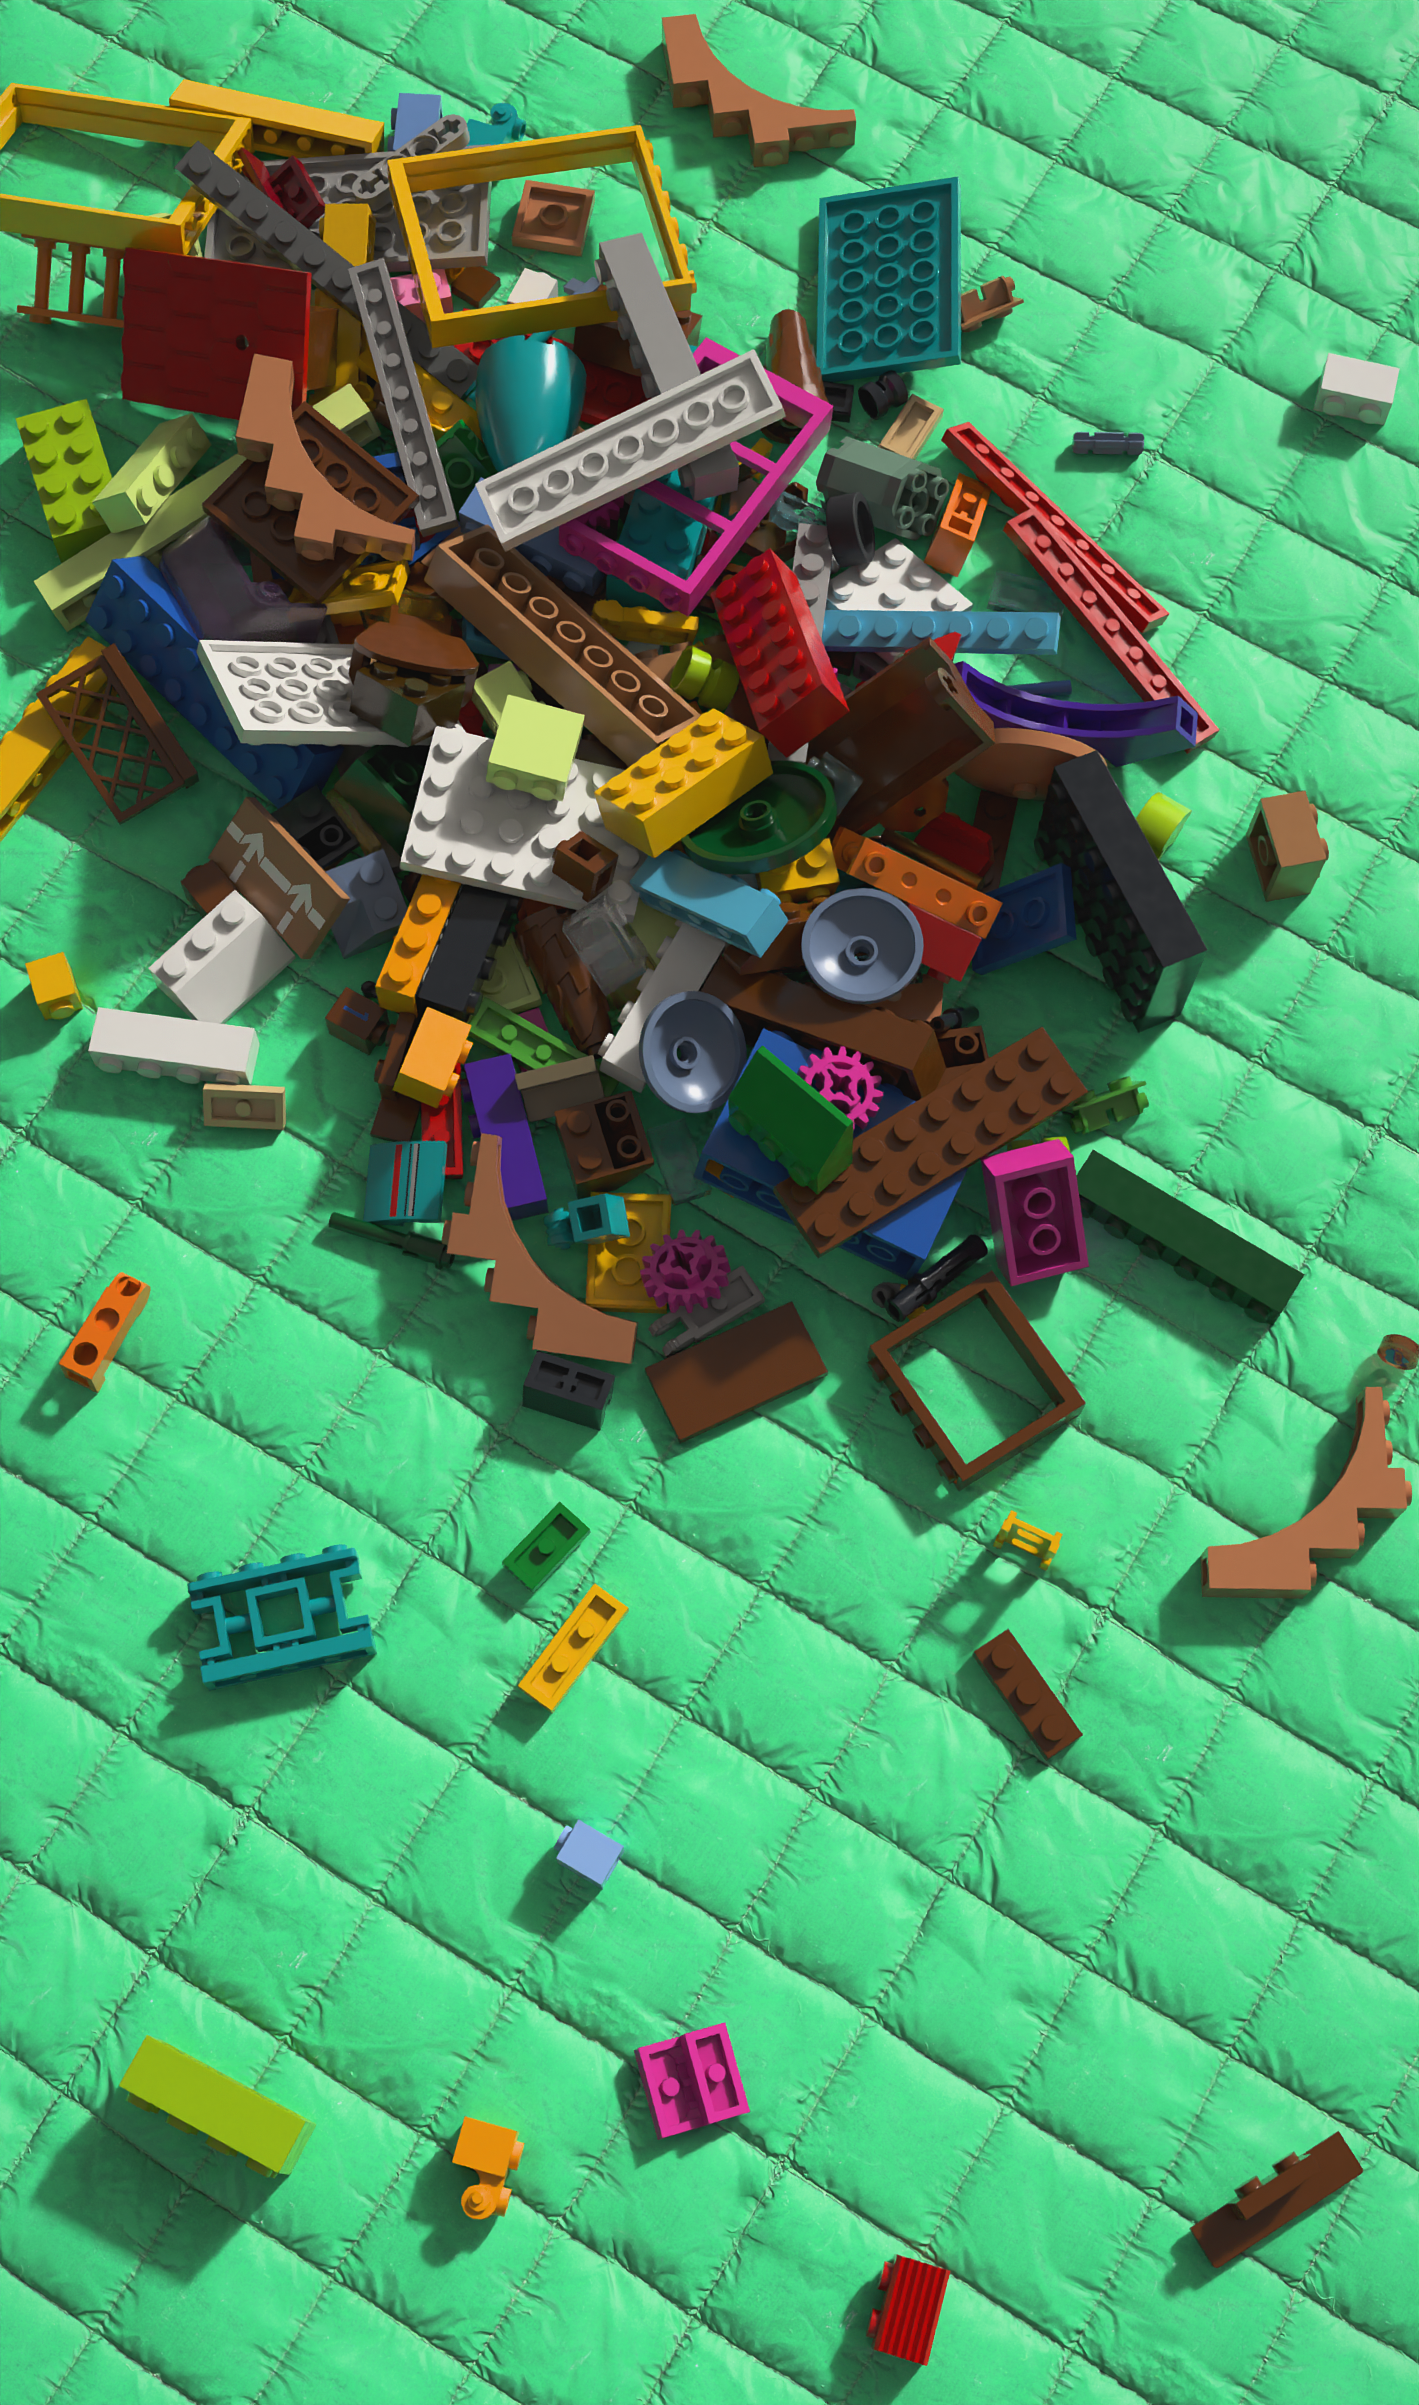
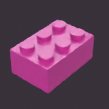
M1059 1139L982 1158L981 1164L997 1267L1010 1286L1089 1267L1074 1156Z

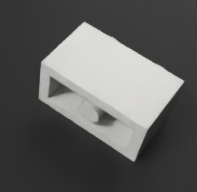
M1328 353L1320 376L1313 410L1325 412L1332 416H1343L1361 420L1364 423L1384 425L1393 404L1400 368Z

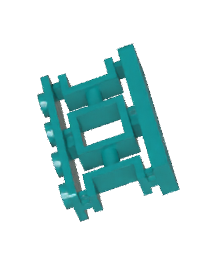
M344 1544L333 1545L324 1548L320 1555L306 1557L303 1553L291 1554L282 1557L279 1564L264 1567V1563H249L239 1567V1572L222 1576V1572H208L197 1576L196 1582L188 1583L187 1588L191 1596V1609L194 1614L199 1615L214 1611L220 1647L199 1651V1657L202 1662V1666H200L202 1681L209 1691L377 1654L368 1614L348 1619L342 1583L362 1579L359 1566L360 1561L356 1549H347V1545ZM330 1571L333 1595L310 1600L308 1585L304 1577ZM245 1590L249 1613L227 1618L224 1600L220 1595ZM298 1593L304 1628L265 1637L259 1601ZM337 1612L340 1631L342 1634L350 1633L309 1642L317 1640L313 1616ZM249 1630L253 1632L256 1650L258 1652L268 1651L227 1660L233 1658L230 1635Z

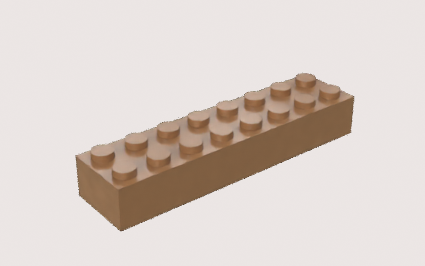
M488 524L437 545L424 581L567 711L585 715L583 725L602 744L606 745L626 763L628 767L701 716L515 548L505 552L496 531Z

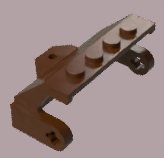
M927 637L844 698L850 712L808 742L805 765L818 770L829 780L837 804L836 820L826 838H829L832 844L840 826L863 835L879 823L888 831L916 832L945 812L949 790L946 777L995 744L994 722L975 702L952 660L930 637Z

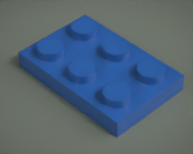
M1060 863L985 893V895L1003 904L986 939H981L972 958V970L980 975H984L1077 940L1071 867Z

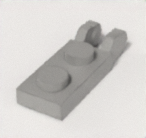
M740 1266L727 1274L729 1285L725 1287L719 1286L720 1299L711 1296L707 1298L708 1308L704 1309L697 1303L693 1305L692 1313H687L685 1306H680L676 1313L669 1312L649 1326L648 1329L653 1337L666 1333L680 1321L687 1331L671 1339L662 1347V1351L667 1358L685 1350L693 1342L695 1344L765 1302L764 1296L744 1266Z

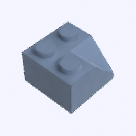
M384 849L325 871L350 898L331 927L343 958L352 957L393 941V936L397 935L408 908Z

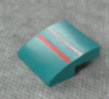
M401 1141L370 1145L363 1221L375 1225L404 1226L405 1222L441 1223L447 1144L445 1141Z

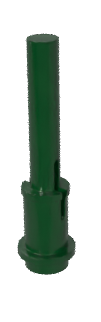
M333 1212L329 1219L330 1228L403 1250L402 1255L433 1263L435 1268L439 1270L443 1267L450 1268L456 1254L447 1253L448 1245L442 1244L441 1240L415 1233L412 1230L408 1234H404Z

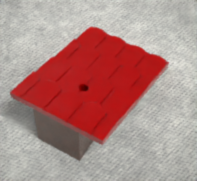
M125 247V257L123 260L125 284L122 301L124 333L121 342L123 352V372L121 374L122 399L239 420L254 354L292 361L294 373L292 413L306 401L307 391L336 384L339 309L310 306V272Z

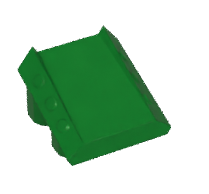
M462 419L436 442L456 517L459 522V511L476 486L475 484L478 483L481 477L487 479L498 473L487 454L485 445Z

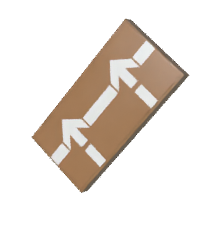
M246 797L208 857L216 863L237 890L264 916L274 930L301 959L312 958L350 900L348 895L255 797Z

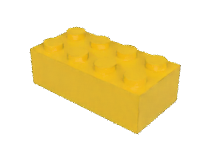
M713 708L707 713L702 714L696 721L680 732L672 735L666 742L649 754L642 756L622 773L611 778L606 784L594 791L605 829L655 859L773 774L764 736Z

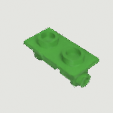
M1130 1076L1107 1083L1109 1090L1095 1095L1094 1089L1088 1090L1084 1098L1063 1110L1073 1111L1075 1117L1070 1119L1073 1132L1075 1134L1081 1132L1085 1135L1110 1125L1106 1113L1108 1109H1111L1115 1122L1142 1114L1143 1109L1149 1107V1102L1145 1093H1139L1137 1088L1146 1085V1082L1131 1081Z

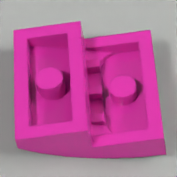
M725 2023L689 2032L679 2037L634 2050L658 2140L750 2112Z

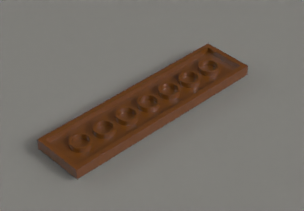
M1042 1026L854 1138L852 1164L818 1195L807 1185L805 1187L798 1185L791 1176L775 1185L773 1193L819 1259L979 1162L982 1158L989 1156L1078 1102L1087 1095L1088 1090Z

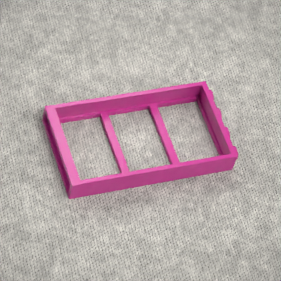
M707 337L693 353L701 374L740 356ZM764 369L784 409L786 417L783 419L802 428V430L777 463L736 441L730 443L737 461L766 476L732 521L657 480H653L638 488L722 534L686 581L586 526L585 522L596 508L560 525L559 545L569 554L580 556L594 564L601 572L612 574L628 583L635 591L644 592L659 600L667 609L676 610L688 617L829 432L833 405Z

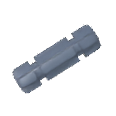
M1077 431L1073 435L1072 449L1076 454H1088V450H1093V454H1122V451H1127V455H1140L1144 449V435L1128 432V436H1124V432H1094V435H1089V432Z

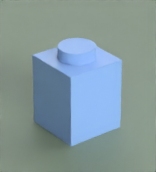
M579 1819L573 1829L569 1826L564 1828L554 1846V1849L559 1851L556 1857L558 1864L602 1890L624 1853L623 1845Z

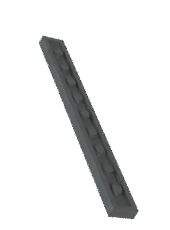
M197 141L174 167L175 173L293 269L310 272L313 285L363 324L348 271L349 268L355 266L202 143ZM397 301L413 361L460 399L464 400L476 386L478 365L453 345L432 348L426 324Z

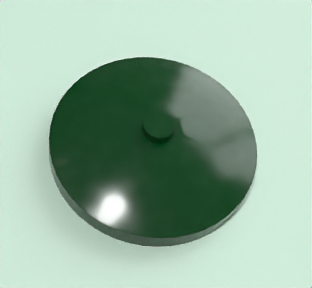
M770 761L773 774L683 837L681 843L684 851L697 865L723 874L743 875L760 873L794 862L817 847L826 838L835 823L837 804L829 780L821 772L805 764L791 761Z

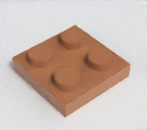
M526 180L512 233V246L582 257L595 203V190Z

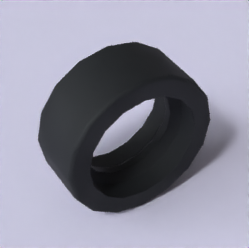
M861 492L830 497L826 507V526L829 543L836 562L842 568L872 562L875 555V533L872 516L865 497Z

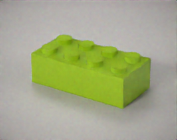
M87 399L15 418L61 563L111 533L92 503L111 481L112 476Z
M146 2035L119 2084L120 2087L130 2092L126 2100L149 2113L151 2111L158 2114L160 2109L169 2113L165 2121L187 2134L191 2133L197 2136L199 2130L208 2134L209 2136L205 2144L227 2156L232 2155L236 2157L238 2152L248 2156L249 2158L245 2166L268 2178L272 2177L275 2179L278 2173L291 2175L317 2125L165 2041Z

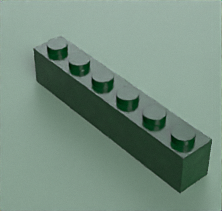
M1092 1150L1076 1175L1083 1218H1093L1103 1224L1104 1229L1112 1236L1119 1239L1126 1238L1138 1245L1139 1250L1147 1257L1154 1260L1161 1259L1174 1267V1271L1182 1278L1189 1281L1197 1280L1207 1286L1210 1293L1219 1300L1225 1302L1232 1301L1244 1308L1246 1315L1259 1323L1267 1322L1272 1326L1274 1325L1305 1275L1095 1150Z

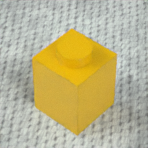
M64 952L25 963L37 1005L45 1020L52 1018L64 1019L71 1016L74 1011L83 1009L72 969Z

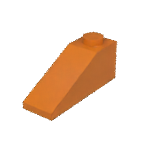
M958 474L930 543L924 563L932 566L940 573H949L958 577L975 541L992 490L988 485L964 474Z

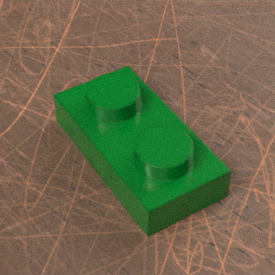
M559 1501L502 1561V1565L528 1590L534 1593L591 1533L590 1528Z

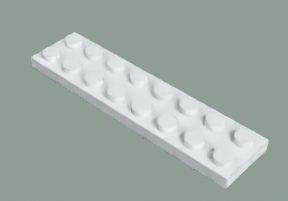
M753 349L475 485L500 543L506 552L786 417Z

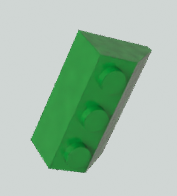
M761 1046L754 1054L728 1097L729 1122L739 1134L743 1136L749 1135L756 1141L761 1152L771 1161L778 1160L788 1169L791 1178L802 1187L807 1185L818 1195L852 1164L853 1121L768 1049Z

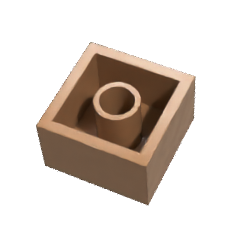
M1306 791L1261 798L1246 832V838L1266 902L1310 894L1317 879L1320 877V872L1325 862L1329 858L1327 842L1324 838H1320L1318 833L1316 807L1314 804H1309Z

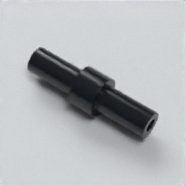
M974 1006L949 1008L942 1015L934 1017L930 1022V1026L937 1033L945 1030L965 1028L968 1023L974 1022L979 1018V1011Z

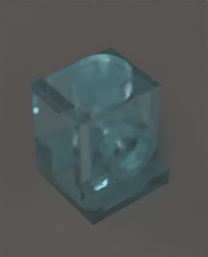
M827 752L821 760L813 756L808 766L818 770L824 776L833 778L835 781L833 792L837 804V815L839 816L864 779Z

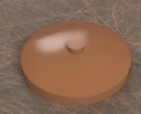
M997 728L994 729L995 744L954 772L964 781L989 792L1017 799L1045 801L1054 767L1093 752L1095 749L1074 739L1053 733L1029 729ZM1100 754V756L1102 757V759H1103L1105 765L1107 766L1106 760H1105L1104 757Z

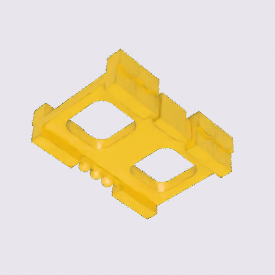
M1011 1510L1008 1518L1004 1520L993 1546L1001 1549L1005 1541L1042 1559L1039 1568L1046 1571L1057 1553L1063 1534L1056 1531L1053 1536L1015 1518L1017 1513Z

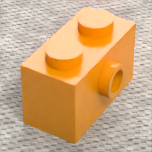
M427 1007L392 1090L435 1108H438L443 1095L451 1098L460 1076L453 1073L454 1067L457 1062L465 1064L473 1042L466 1040L472 1025Z

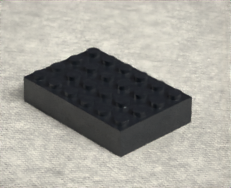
M1098 750L1054 767L1051 781L1048 785V793L1043 804L1042 816L1038 823L1036 839H1034L1035 851L1040 860H1046L1049 867L1060 863L1071 867L1075 924H1080L1085 932V942L1090 954L1093 957L1097 956L1103 966V977L1107 986L1111 990L1115 989L1121 999L1120 1007L1123 1016L1129 1023L1133 1022L1138 1033L1181 1015L1207 953V948Z

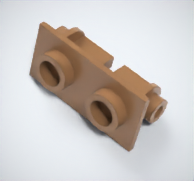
M1000 276L980 285L983 296L981 300L979 299L977 289H971L961 294L962 332H971L980 328L982 321L991 317L994 319L1005 317L1013 312V307L1024 303L1023 299L1012 296L1011 291L1015 290V283L1010 276L1006 278Z

